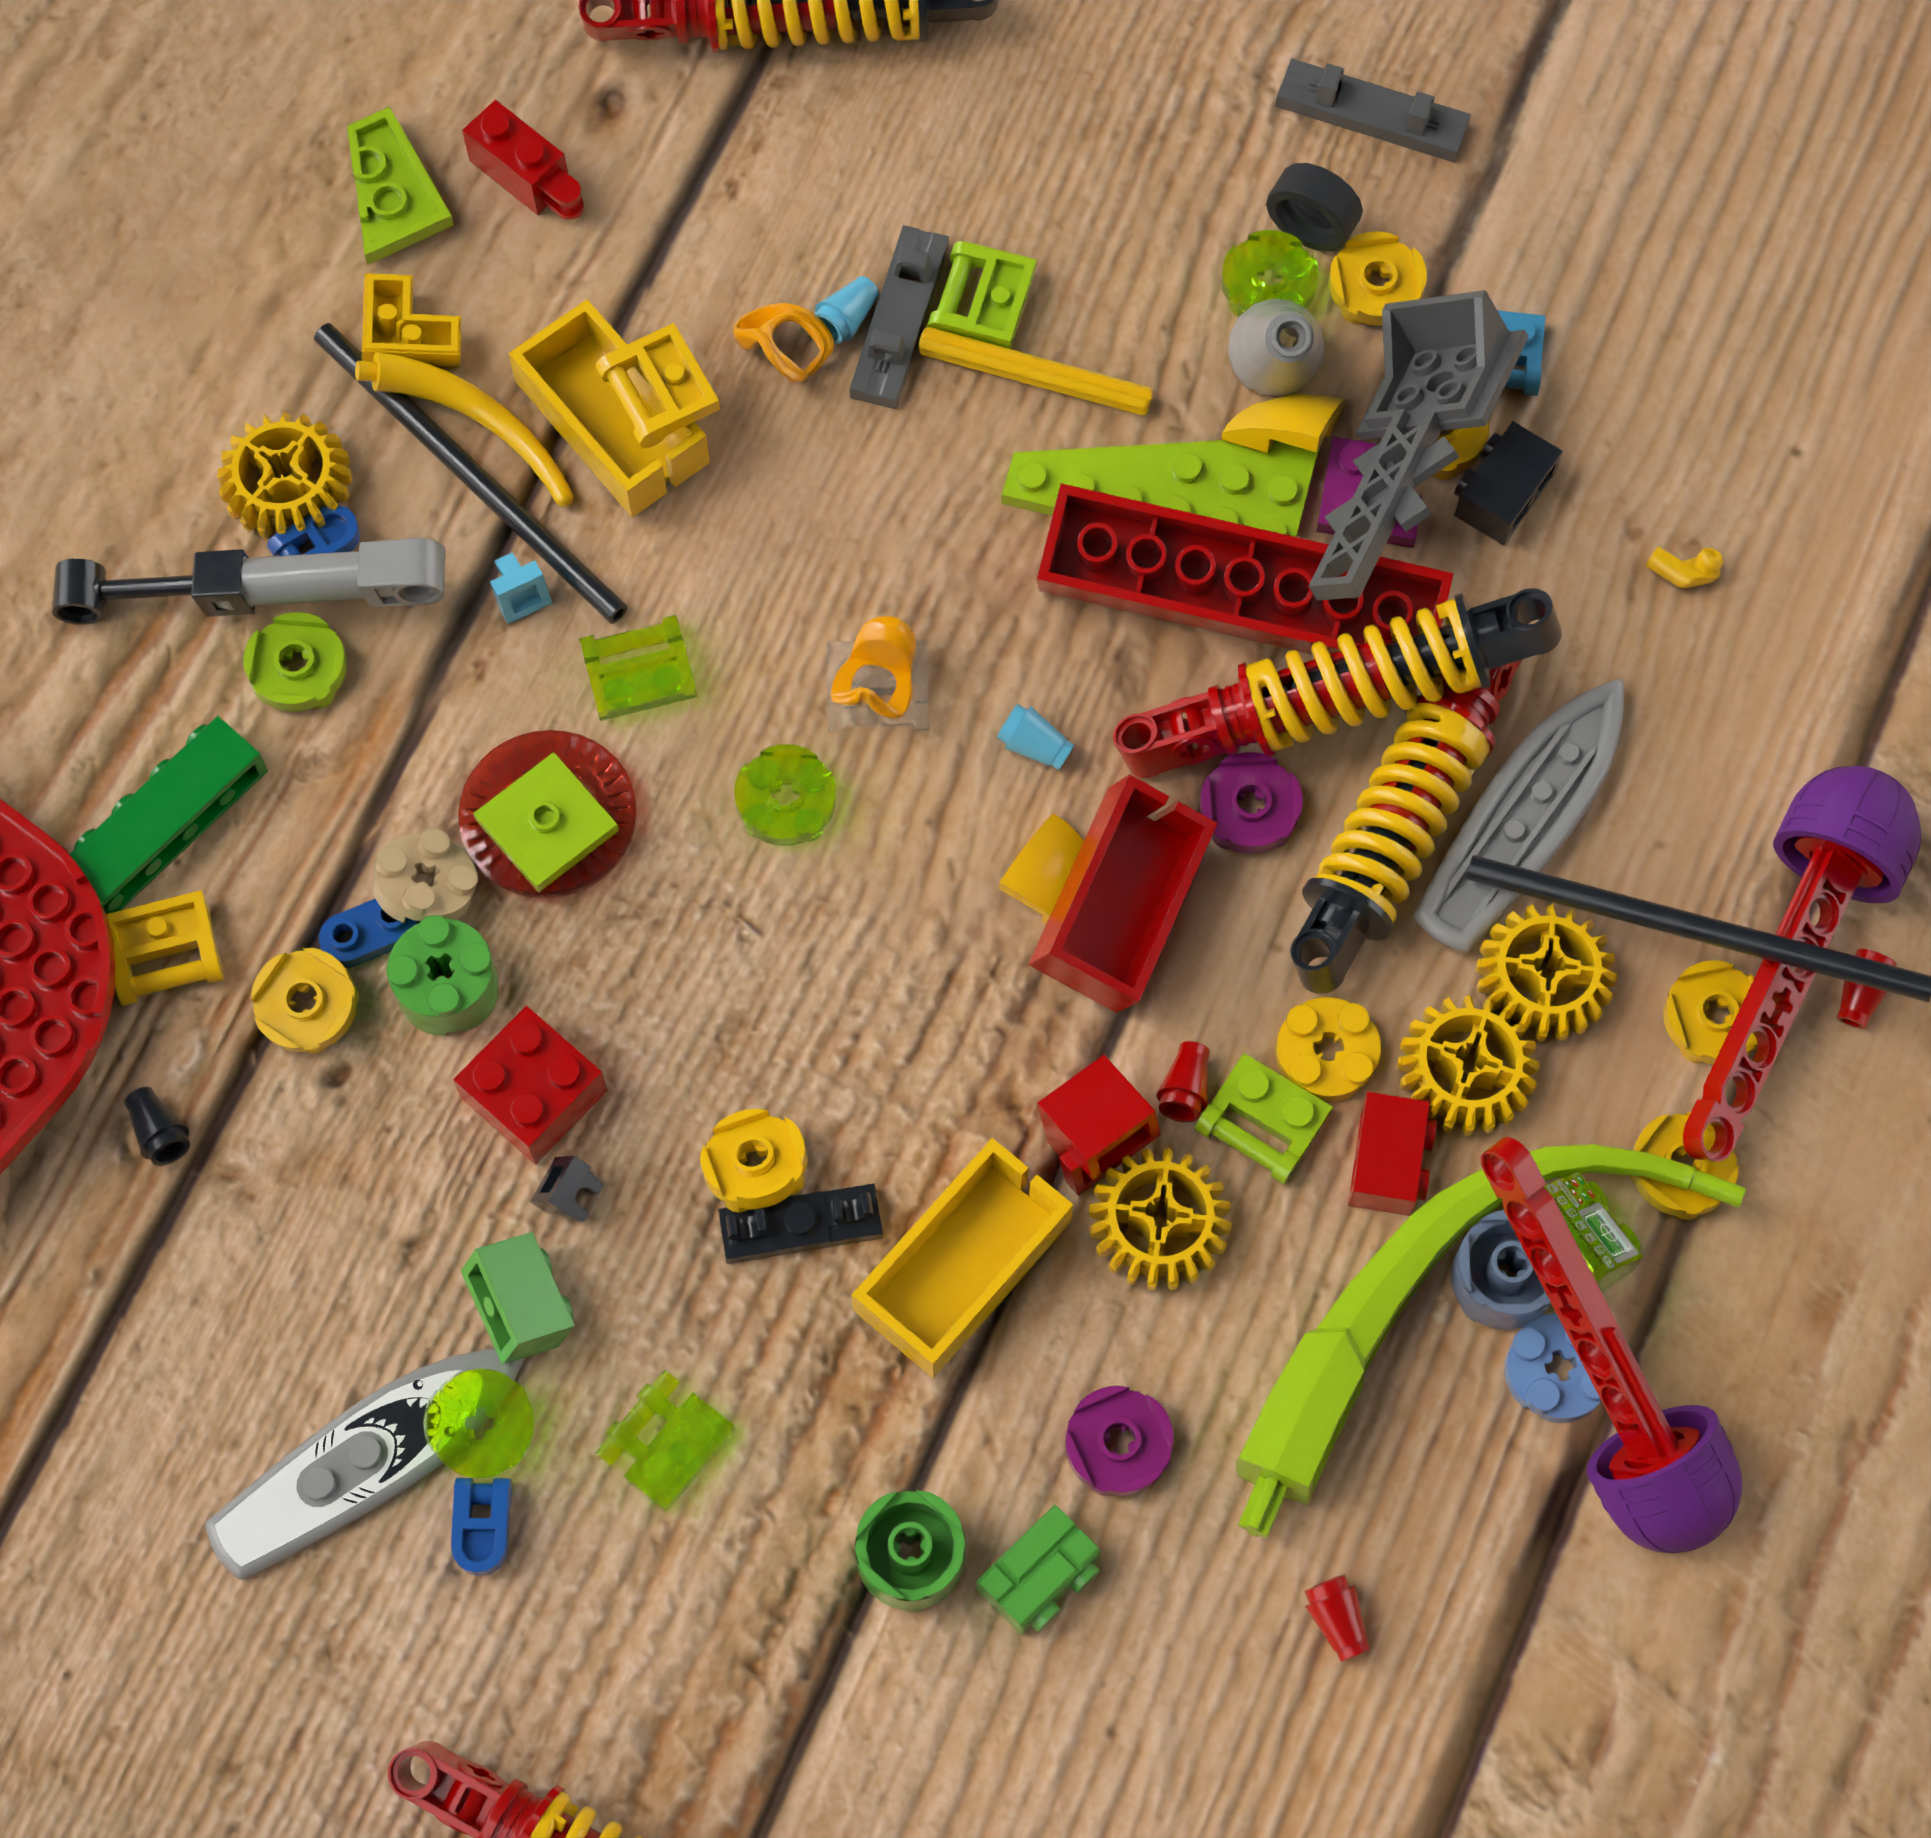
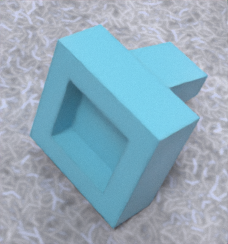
M513 553L495 560L501 577L490 581L499 610L507 624L552 604L544 576L536 561L521 567Z

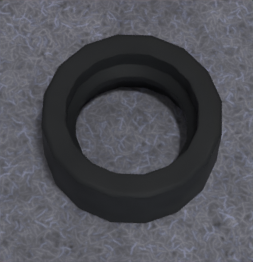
M1293 163L1285 168L1270 191L1266 201L1270 218L1282 232L1303 246L1318 251H1336L1342 248L1359 223L1363 213L1361 200L1348 183L1335 173L1310 163Z

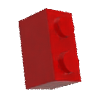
M1366 1092L1361 1107L1348 1206L1411 1216L1416 1201L1426 1200L1430 1170L1421 1169L1423 1150L1432 1151L1436 1132V1120L1427 1119L1430 1101Z

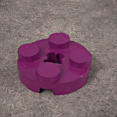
M1258 752L1238 753L1220 762V766L1213 770L1210 776H1207L1201 790L1200 813L1218 823L1211 837L1217 846L1246 854L1263 853L1283 846L1291 838L1302 811V790L1294 774L1291 771L1289 774L1283 767L1279 766L1275 758L1267 757L1265 754ZM1254 793L1255 799L1257 801H1264L1265 807L1263 809L1258 808L1257 813H1248L1244 808L1238 806L1237 799L1244 801L1243 794Z
M1108 1386L1090 1393L1080 1401L1068 1422L1065 1451L1069 1465L1075 1475L1098 1495L1123 1497L1140 1493L1159 1480L1170 1462L1174 1435L1172 1424L1166 1411L1157 1400L1147 1394L1145 1396L1138 1391L1129 1390L1130 1387ZM1120 1427L1122 1428L1121 1434L1128 1430L1133 1435L1134 1441L1128 1444V1453L1117 1455L1116 1450L1112 1453L1106 1448L1104 1443L1110 1440L1109 1430L1112 1428Z

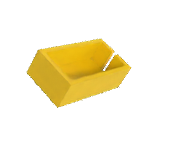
M586 299L508 354L514 380L633 518L667 494L666 483L668 481L674 487H677L710 463L707 436L693 422L666 435L659 444L650 448H641L633 434L635 426L610 382L603 381L596 369V363L601 357L627 344L591 302ZM639 365L628 369L627 374L651 416L653 417L664 412Z
M994 1138L987 1142L851 1294L853 1311L933 1379L1072 1222L1074 1204L1040 1176L1036 1175L1030 1181L1029 1196L1023 1192L1028 1185L1029 1167Z

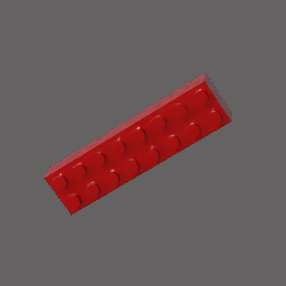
M1060 483L1037 575V584L1040 592L1312 654V645L1320 641L1326 645L1329 654L1339 652L1337 639L1344 633L1352 636L1356 646L1364 644L1363 632L1366 626L1369 625L1378 627L1385 645L1392 643L1390 621L1398 616L1406 621L1412 636L1419 634L1416 614L1419 609L1423 608L1429 609L1435 618L1438 628L1442 627L1443 619L1439 618L1436 605L1448 601L1454 573L1380 556L1360 597L1317 600L1308 586L1329 544ZM1349 570L1338 577L1346 576Z

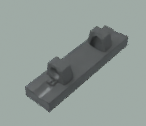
M1291 58L1275 104V107L1453 163H1455L1471 117L1469 113L1434 103V96L1419 91L1416 92L1414 97L1344 75V68L1327 63L1325 68L1293 58ZM1339 92V96H1338V98H1337V101H1336V103H1334V102H1335L1336 93Z
M906 225L902 226L850 385V398L897 410L949 248V236L925 232ZM900 275H901V276H905V277H909V278L921 280L922 282L919 283V282H915V281H911V280H907V279H903V278H899V277H900Z

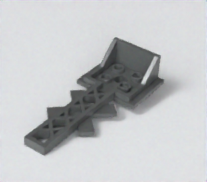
M1486 290L1385 304L1382 310L1385 376L1356 432L1360 440L1383 438L1380 444L1375 445L1353 460L1355 466L1363 475L1353 498L1325 516L1335 534L1308 586L1317 600L1360 597L1396 522L1406 532L1432 515L1429 508L1413 488L1459 458L1456 450L1445 437L1436 441L1440 432L1487 425L1529 336L1525 330H1508ZM1349 570L1346 576L1338 577Z

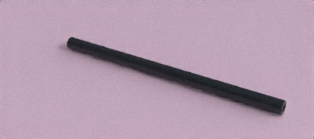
M331 323L324 324L315 333L314 341L356 380V362L363 361L362 352ZM356 380L610 624L617 622L624 616L628 606L406 394L374 391L372 381Z
M1476 855L1472 856L1466 878L1470 881L1929 1003L1931 999L1930 975Z

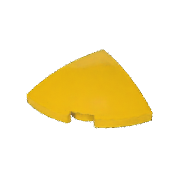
M1291 394L1258 402L1241 411L1227 424L1222 432L1221 440L1265 453L1269 452L1274 440L1317 452L1324 437H1330L1344 409L1345 399L1319 394Z
M1052 813L1010 865L999 881V889L1042 915V922L1047 924L1084 840L1066 821Z

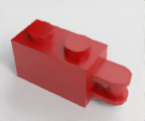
M496 99L462 130L469 161L536 215H539L546 207L566 220H573L582 215L584 201L581 197V186L577 180L568 174L565 154Z

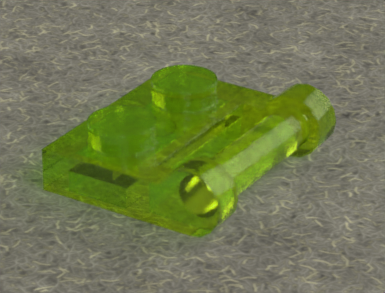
M676 614L661 618L662 623L598 639H594V635L579 638L600 721L698 697ZM666 642L669 647L668 649L603 665L600 662V658Z

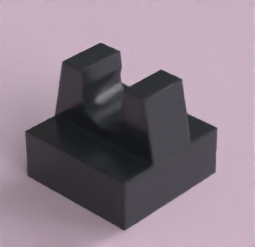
M575 1156L555 1157L530 1203L546 1213H554L575 1222H584L589 1212L577 1204V1192L583 1189L591 1195L600 1194L604 1185L589 1171L591 1166Z

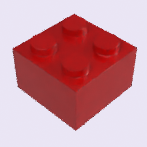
M527 1005L453 1079L460 1098L535 1165L608 1091L602 1071Z

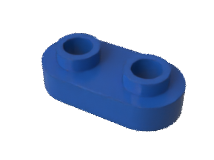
M372 899L329 918L321 927L319 944L322 951L334 956L345 968H352L391 952L402 934L421 921L405 917L404 923L399 920L394 923H387L384 921L387 913L380 907L376 899ZM343 931L353 933L351 940L346 943L336 941L338 934Z

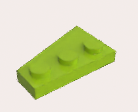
M390 106L347 125L358 199V212L363 235V248L367 265L454 226L449 210Z

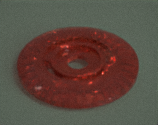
M559 730L533 731L518 735L495 747L472 770L460 797L458 811L459 829L463 844L473 863L489 880L501 888L527 897H563L593 886L605 878L624 857L636 828V798L626 770L618 759L602 745L592 739L572 732ZM554 752L575 777L591 790L597 802L617 823L619 831L538 893L478 824L473 813Z

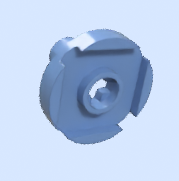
M1557 1314L1542 1315L1518 1331L1512 1340L1504 1361L1506 1383L1515 1401L1524 1409L1527 1407L1533 1413L1541 1415V1419L1554 1423L1573 1422L1591 1414L1599 1405L1601 1399ZM1552 1355H1561L1563 1360H1569L1572 1363L1573 1368L1567 1373L1568 1380L1560 1381L1556 1373H1547L1545 1365L1552 1362Z

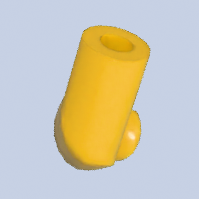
M1658 546L1650 556L1645 567L1677 587L1686 589L1715 581L1720 576V568L1723 566L1724 559L1722 554L1716 549L1703 548L1697 557L1682 561Z

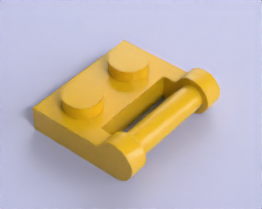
M675 323L604 355L596 363V369L605 382H610L635 426L633 434L641 448L653 447L659 444L666 435L720 410L718 397ZM639 365L664 412L653 417L651 416L627 374L628 369Z
M202 890L106 914L114 944L116 964L115 987L122 1006L137 1003L139 996L207 979L209 984L225 979L206 896ZM199 948L200 960L132 976L130 965Z

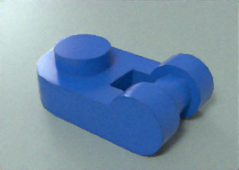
M338 505L336 510H331L325 506L319 509L325 521L323 527L319 528L311 514L303 518L306 526L305 530L298 531L294 523L287 527L285 534L276 533L267 543V548L273 556L300 555L299 547L310 541L314 548L304 554L350 552L356 548L360 540V529L354 514L348 508Z
M473 1478L455 1479L451 1550L458 1566L470 1575H490L498 1570L506 1560L512 1505L511 1478H494L493 1483H474ZM473 1505H491V1518H472Z

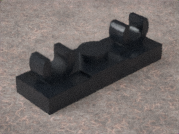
M875 1183L789 1196L775 1205L761 1209H749L740 1213L733 1212L727 1207L718 1209L727 1264L883 1239Z

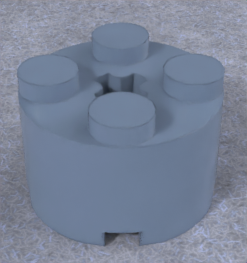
M1504 1210L1488 1214L1467 1232L1454 1257L1451 1269L1452 1288L1466 1317L1491 1328L1512 1330L1522 1328L1544 1315L1549 1309L1551 1302ZM1501 1263H1508L1510 1272L1517 1273L1515 1277L1507 1276L1504 1270H1499Z

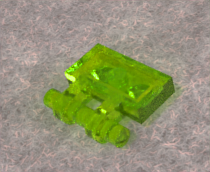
M666 1370L660 1374L652 1385L648 1383L644 1385L636 1395L639 1401L620 1423L616 1420L604 1433L608 1438L595 1452V1455L609 1467L616 1462L623 1452L632 1457L635 1462L623 1475L625 1481L665 1513L669 1511L735 1430L734 1425L693 1392L680 1408L673 1405L668 1398L680 1385V1382ZM656 1414L666 1422V1425L647 1446L636 1436Z

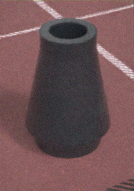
M141 1087L132 1091L125 1098L124 1105L130 1114L142 1157L150 1159L156 1166H164L184 1156L190 1147L188 1139L189 1129L156 1096L151 1087Z

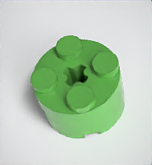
M431 915L425 917L420 923L402 934L391 950L386 970L389 983L404 1016L416 1028L432 1035H446L445 1033L461 1030L466 1032L480 1025L492 1012L498 999L497 969L486 941L473 927L455 919ZM452 973V976H451L449 979H447V978L444 977V976H440V975H445V976H446L447 974Z
M918 1490L897 1491L882 1496L866 1510L858 1524L855 1553L860 1577L866 1588L875 1598L896 1609L917 1612L941 1602L955 1589L965 1566V1536L958 1515L947 1502L930 1492ZM916 1541L921 1543V1557L916 1559L913 1556H909L906 1560L901 1558L900 1544L902 1542L908 1546H912Z

